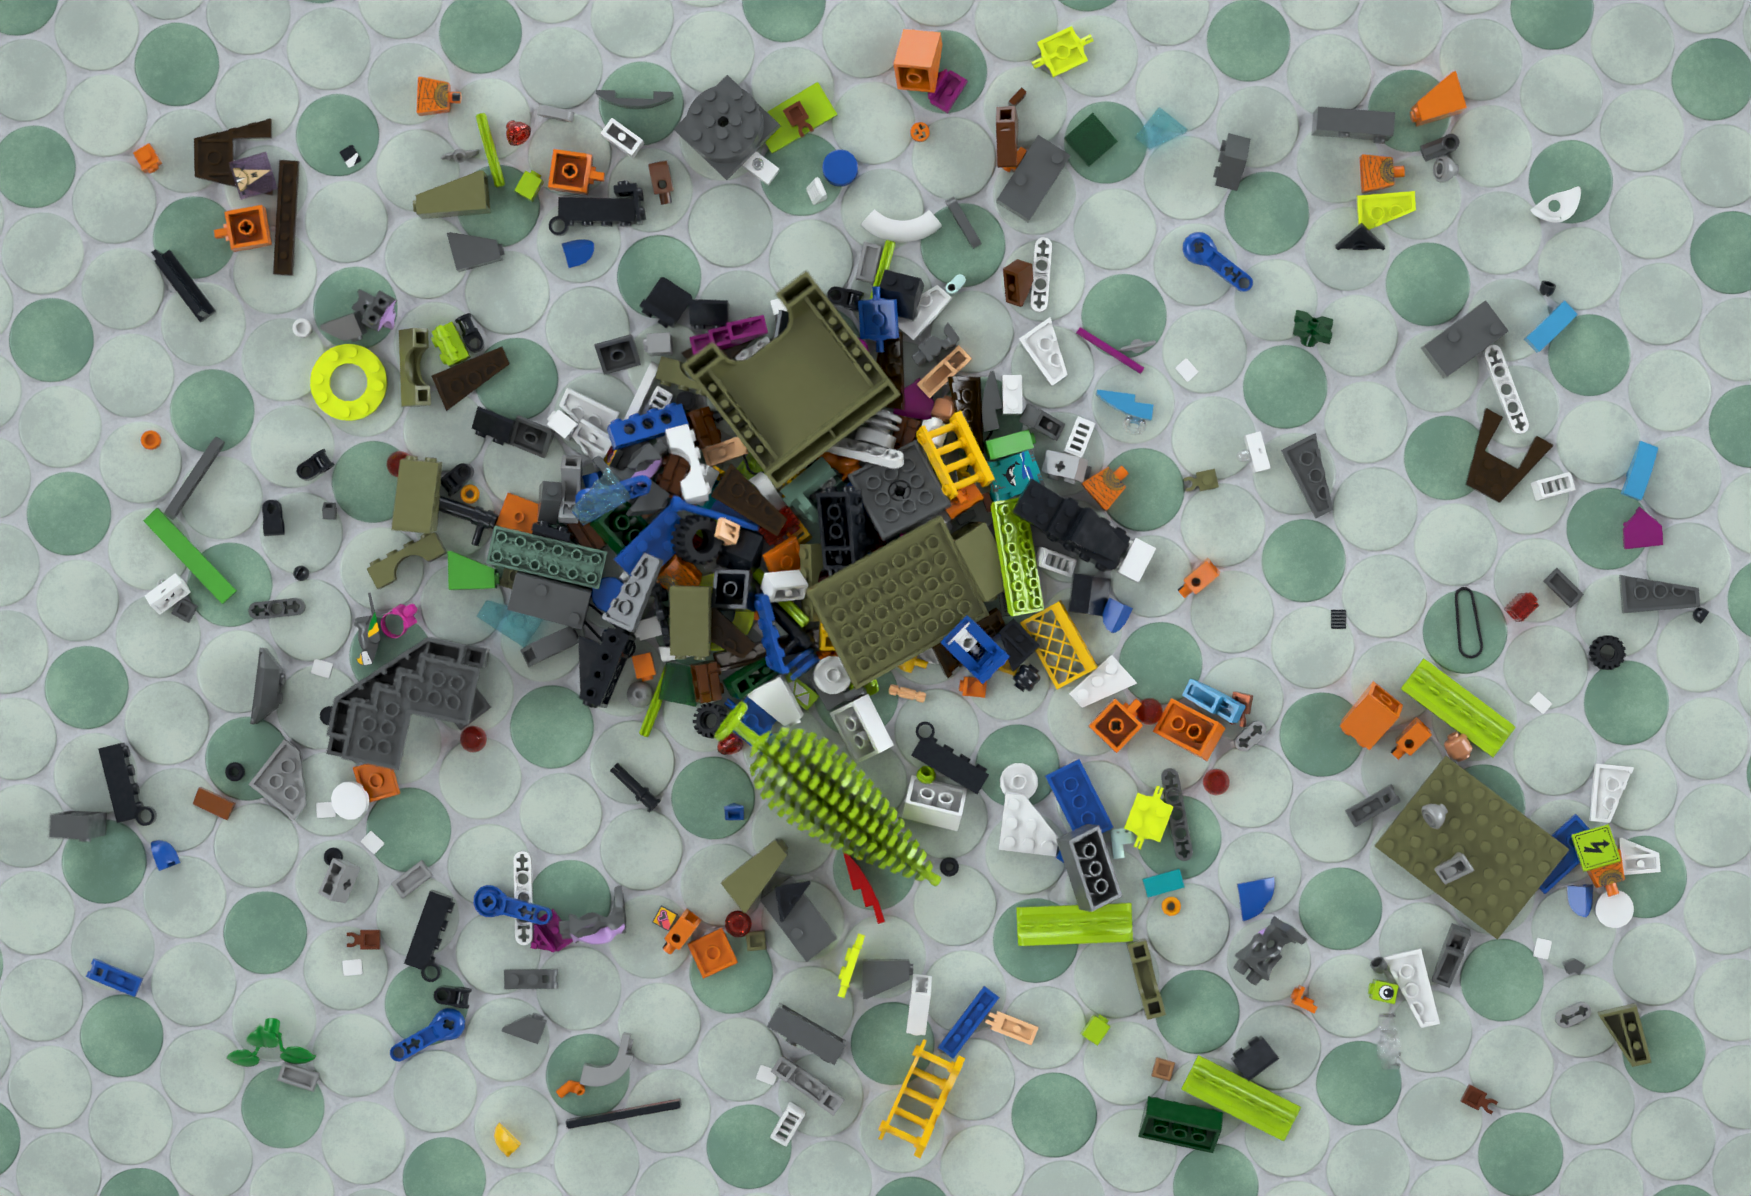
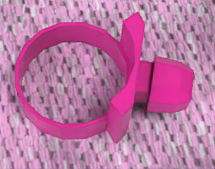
M400 604L394 607L392 611L385 614L381 619L380 624L383 633L390 638H398L405 634L409 627L417 623L414 617L417 607L414 604H409L408 606ZM388 614L399 615L404 621V629L401 635H395L388 631L385 623Z

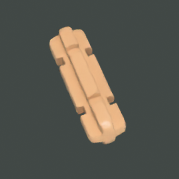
M894 684L890 685L888 691L891 695H899V697L910 700L916 699V701L922 703L926 698V693L916 692V690L905 687L900 688Z

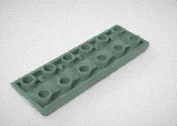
M494 526L486 563L599 589L607 551L501 526Z

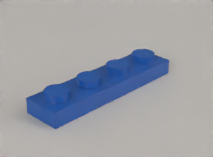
M983 986L939 1044L938 1048L954 1059L1000 997L986 986Z

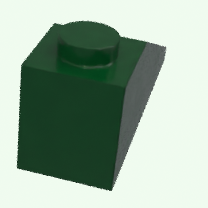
M764 657L737 670L722 680L731 697L741 699L779 672L770 669Z

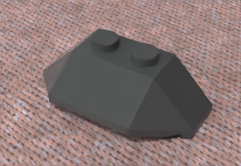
M267 648L259 649L250 724L253 725L258 724L279 708V704H282L283 701L281 685L285 684L286 674H283V668Z

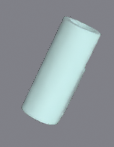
M961 274L955 276L951 282L947 283L945 292L950 296H954L964 286L965 277ZM952 285L955 290L949 291L948 288Z
M1124 828L1110 830L1113 859L1125 858L1123 844L1135 843L1133 832L1129 830L1125 832L1126 829Z

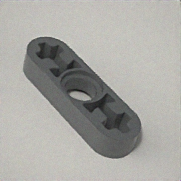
M953 196L946 200L947 207L971 247L974 249L981 245L979 237L955 197Z
M299 598L254 602L249 606L248 613L253 619L295 616L304 612L305 603ZM294 601L301 605L297 612H295V609H287L288 614H286L284 602H287V606L294 605ZM275 603H279L282 606V611L279 614L272 612V606ZM265 604H268L269 616H266L267 612H260L259 616H257V613H253V609H256L257 605L259 608H266Z

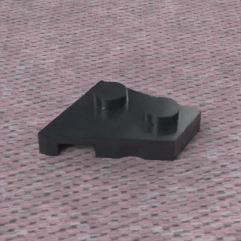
M1014 618L999 631L1005 651L1010 656L1008 661L1013 672L1040 647Z

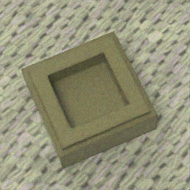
M765 930L746 932L747 951L767 950Z

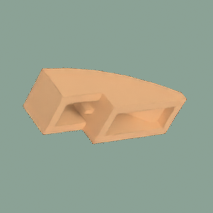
M958 345L917 385L931 398L948 382L947 377L955 376L972 358Z

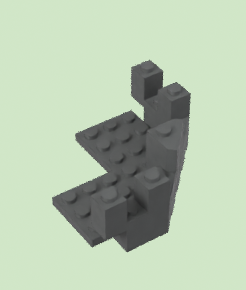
M426 637L343 693L334 697L326 735L330 736L326 754L399 771L411 714L469 725L480 669L486 668L490 649L435 637Z

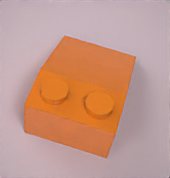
M1171 698L1153 732L1189 753L1208 761L1226 728L1219 722Z

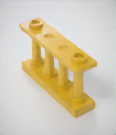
M962 411L954 413L949 419V424L929 432L926 426L923 425L916 432L917 440L923 446L942 485V491L950 501L958 495V489L976 482L980 483L983 488L990 485L995 479ZM950 431L956 433L958 441L936 449L932 438ZM958 448L964 449L967 455L966 458L946 466L944 465L940 457L941 455ZM967 465L972 466L975 475L955 483L952 482L949 475L950 472Z

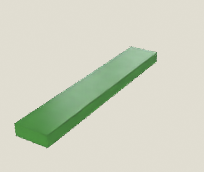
M156 508L143 520L222 604L237 592L159 508Z

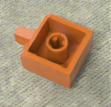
M553 149L548 188L554 191L588 195L589 185H593L594 181L604 182L605 173L597 172L596 167L592 166L593 156L590 154ZM573 168L575 174L569 176L566 172Z
M263 205L226 211V224H223L224 228L214 230L215 238H226V241H230L231 250L234 252L272 245L267 212ZM247 225H250L252 227L251 229H249V232L245 231V229L248 227Z
M975 483L958 489V495L950 501L952 506L944 510L951 520L984 499Z
M1114 698L1088 727L1114 752L1118 753L1143 726L1135 718L1138 715L1135 711L1142 703L1134 699L1130 705L1126 702L1122 705ZM1113 721H1114V722H1117V721L1120 722V723L1118 724V726L1120 727L1119 730H1117V729H1113V730H1112V729H1111V728H1112V724H1111V723H1112Z

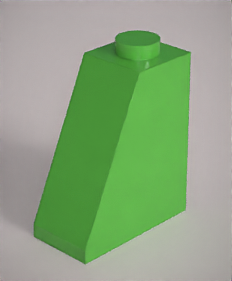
M1028 429L983 443L988 460L1032 449L1036 440L1034 433H1030Z
M448 551L449 590L497 589V584H500V573H497L496 569L456 552Z

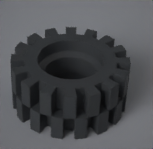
M1611 635L1599 636L1589 646L1590 652L1588 654L1591 657L1589 659L1599 669H1615L1624 662L1623 658L1626 657V653H1624L1626 648L1622 645L1624 643L1619 641V638ZM1605 645H1610L1614 649V656L1610 660H1605L1600 655V650Z
M702 704L701 708L696 709L699 713H694L693 715L696 717V720H693V723L696 724L694 729L698 730L697 733L701 736L714 739L719 726L728 716V711L718 704ZM710 714H715L717 717L716 725L713 728H709L706 724L707 717Z

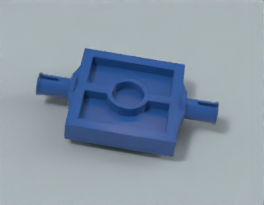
M880 286L872 287V299L858 301L860 339L876 341V352H884L883 340L899 338L897 299L881 298Z
M747 696L743 701L748 706L747 711L740 721L760 736L770 731L777 720ZM729 698L724 703L731 710L737 705ZM737 734L740 738H742L746 743H748L752 747V744H750L743 737Z

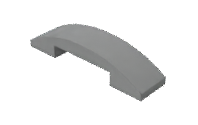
M784 1056L779 1058L770 1071L805 1094L833 1116L844 1102V1099Z

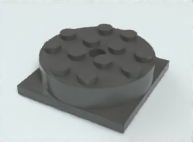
M726 75L716 86L705 90L696 97L688 109L687 116L674 130L724 179L728 180L781 126L747 91ZM721 121H722L723 123H724V122H729L726 127H721V126H722Z
M916 440L897 449V451L903 453V466L889 468L870 463L848 474L854 489H861L862 504L865 512L873 522L883 542L899 533L913 531L927 523L934 515L952 506L949 498L944 495L939 480ZM899 491L905 492L903 498L902 496H896V493Z

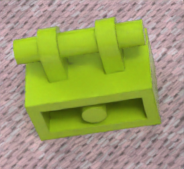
M453 322L443 326L439 325L435 330L431 331L433 334L431 340L435 348L439 347L442 353L439 356L444 365L447 364L449 367H453L471 358Z

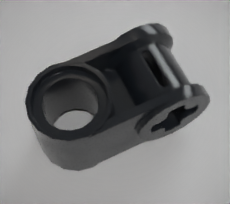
M834 286L828 290L826 297L832 305L859 312L858 301L861 300L864 293ZM838 291L841 298L834 301L830 298V293Z
M322 449L299 464L296 473L301 479L310 481L330 470L335 464L325 454L326 450ZM304 467H310L311 473L307 477L302 475Z
M460 463L441 478V485L448 492L449 497L457 493L464 484L472 479L474 476L473 467L470 464ZM462 467H467L469 470L466 477L460 475Z
M273 499L265 501L262 505L264 536L284 535L285 526L281 503ZM271 503L273 506H276V510H273V514L271 510H268V507L271 506Z
M441 985L433 994L434 1000L438 1004L468 1009L469 993L472 992V989ZM445 990L448 993V998L440 999L438 991Z

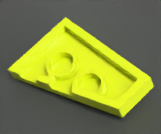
M1415 191L1356 195L1358 225L1363 223L1369 230L1416 211Z

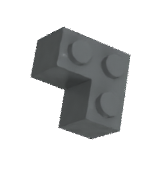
M1228 133L1227 139L1222 140L1218 158L1220 166L1215 167L1213 177L1216 178L1215 186L1238 190L1247 162L1250 138Z

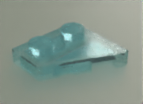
M1159 107L1135 138L1150 150L1177 136L1185 134L1188 129Z

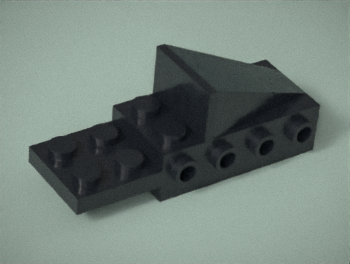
M1030 479L1012 513L1040 529L1042 533L1047 535L1046 538L1050 541L1062 544L1065 550L1071 553L1075 552L1081 560L1093 563L1094 567L1099 571L1115 570L1120 563L1119 557L1122 553L1126 552L1130 545L1128 543L1130 537L1126 535L1127 532L1122 528L1111 526L1109 520L1099 517L1092 508H1082L1078 506L1079 502L1070 497L1068 499L1063 498L1037 481Z
M837 486L826 487V491L816 493L823 568L828 570L829 577L868 556L867 546L879 543V538L863 509L861 489H853V486H844L838 490Z
M617 626L616 629L608 627L601 635L600 640H602V643L579 636V699L583 700L582 704L591 708H597V706L607 708L636 637L630 635L631 631Z

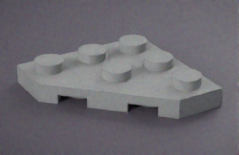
M284 739L248 785L292 820L297 818L307 803L301 751Z

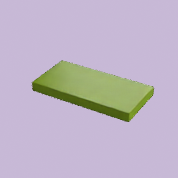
M818 82L767 111L781 126L765 142L771 154L800 138L798 126L792 128L783 112L787 107L800 101L809 116V119L805 121L813 129L837 116L835 109ZM803 128L802 132L805 135L809 133L810 130L808 128Z

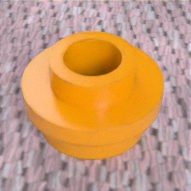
M469 484L461 489L460 496L465 503L472 504L479 499L480 492L476 486ZM473 491V497H467V492Z
M1167 897L1163 900L1162 910L1166 915L1174 916L1179 913L1181 904L1177 898ZM1174 903V909L1169 910L1168 904Z

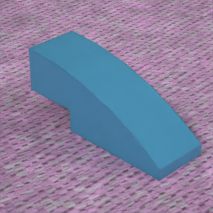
M1564 300L1524 340L1538 353L1578 314Z
M1097 389L1096 395L1112 408L1137 419L1152 420L1154 405L1135 402L1136 394Z
M1639 441L1620 494L1637 501L1642 500L1652 473L1658 447Z
M1190 678L1182 696L1212 714L1219 715L1230 723H1238L1246 707L1228 695Z

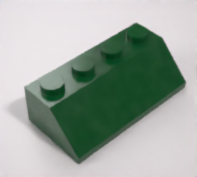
M627 500L608 506L589 524L616 555L648 525L641 515L629 517L626 515L632 506Z
M1148 1096L1143 1110L1138 1137L1213 1153L1222 1131L1223 1112Z

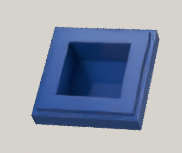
M736 803L724 806L725 820H744V806Z

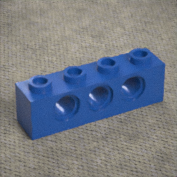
M670 403L661 410L653 408L648 410L647 414L640 415L636 413L623 421L621 418L615 419L610 422L611 424L608 425L607 431L613 449L618 450L666 436V429L686 424L689 426L682 403L678 405ZM661 417H668L670 419V423H663L661 421ZM645 421L650 422L652 428L646 429L642 423ZM631 427L634 433L627 434L624 428Z

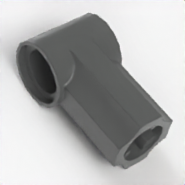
M1447 134L1442 138L1421 145V154L1426 162L1454 152L1458 148L1460 141L1455 134ZM1452 139L1455 146L1448 148L1445 145V140Z

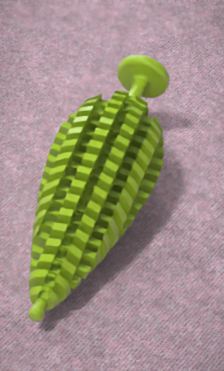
M743 701L738 703L724 719L714 738L722 741L732 731H735L752 744L749 758L755 754L757 758L750 765V774L754 776L758 767L761 768L755 777L754 785L756 790L764 788L760 793L763 801L765 798L769 800L773 796L767 804L771 811L775 806L780 808L777 811V815L781 818L784 814L788 815L787 823L790 825L794 822L800 823L797 826L798 830L802 832L804 829L810 830L808 832L810 837L821 836L819 842L823 844L832 842L830 844L831 848L836 850L842 848V852L848 855L854 853L853 857L858 860H863L865 853L869 852L870 854H867L865 862L873 865L877 859L880 860L884 856L877 865L878 868L884 869L887 865L890 866L893 863L894 865L890 868L892 873L896 874L904 869L902 876L910 878L916 871L918 873L914 880L923 881L927 879L935 887L940 884L942 878L931 871L933 868L931 861L929 860L923 865L927 854L924 849L917 852V848L920 845L915 838L914 841L911 840L907 843L908 839L912 836V832L909 827L904 833L901 831L905 826L904 820L898 817L894 825L891 823L896 820L898 813L894 807L889 808L890 802L886 797L881 798L882 792L878 787L871 789L874 784L871 778L862 780L865 772L862 769L859 771L854 770L857 764L853 759L848 764L845 761L848 755L844 751L840 755L835 754L838 746L834 743L830 748L825 746L828 739L823 736L819 741L817 738L815 739L817 734L813 732L805 733L802 736L804 729L795 728L790 732L791 736L788 740L784 738L781 741L784 736H787L789 727H782L778 733L774 732L769 739L771 730L759 736L740 721L748 707Z

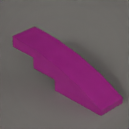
M764 315L726 323V326L710 329L708 333L689 337L694 356L711 342H714L720 350L766 335L768 334Z

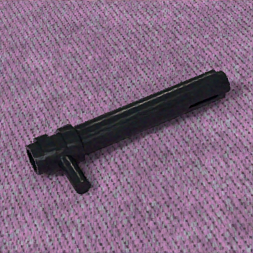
M440 496V512L470 521L471 524L477 526L471 544L479 546L484 528L488 530L489 528L494 529L499 515L491 510L485 511L484 508L479 506L473 507Z
M754 579L757 594L763 593L760 588L761 585ZM770 602L775 622L791 639L783 648L785 657L796 646L804 651L809 649L816 641L813 638L814 635L811 632H807L805 626L801 627L778 602Z

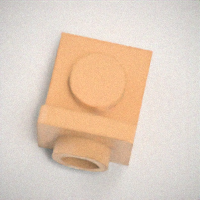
M718 518L714 537L723 540L724 544L722 545L725 546L737 544L740 525L725 518Z

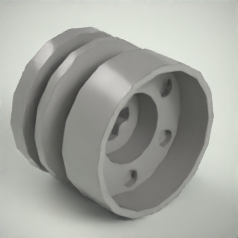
M881 409L864 422L868 424L867 427L857 428L855 440L894 449L897 438L890 435L889 432L899 431L900 428L892 425V423L901 424L902 418L894 415L892 412Z

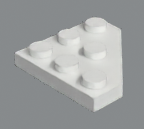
M1005 792L999 850L1056 856L1058 845L1056 839L1058 835L1051 829L1025 794Z

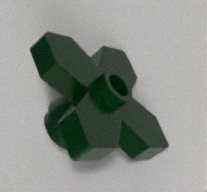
M1296 310L1293 335L1300 337L1301 344L1306 347H1314L1318 342L1330 344L1333 319L1324 316L1315 318L1308 312Z

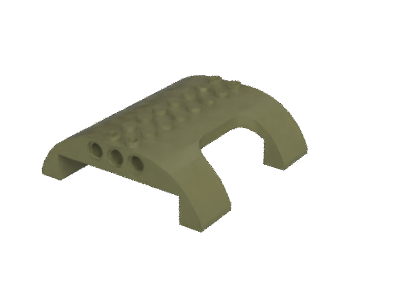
M807 270L776 293V296L789 313V322L780 335L745 360H732L724 355L714 342H711L682 364L693 381L695 380L762 467L764 473L776 489L901 395Z

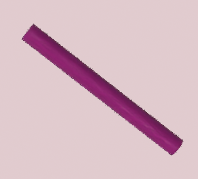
M1079 327L1076 334L1139 374L1142 373L1144 370L1143 366Z

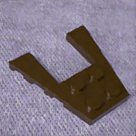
M269 118L264 121L194 138L195 178L239 188L233 171V139H272V119ZM261 176L249 184L251 188L247 187L245 189L273 196V176Z
M1485 408L1465 485L1500 503L1553 447V444L1535 436L1518 469L1485 451L1503 419L1502 416Z

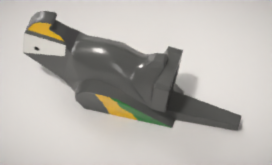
M371 592L368 593L372 615L355 618L353 623L359 629L358 641L363 649L360 657L356 658L360 665L364 666L373 664L381 640Z

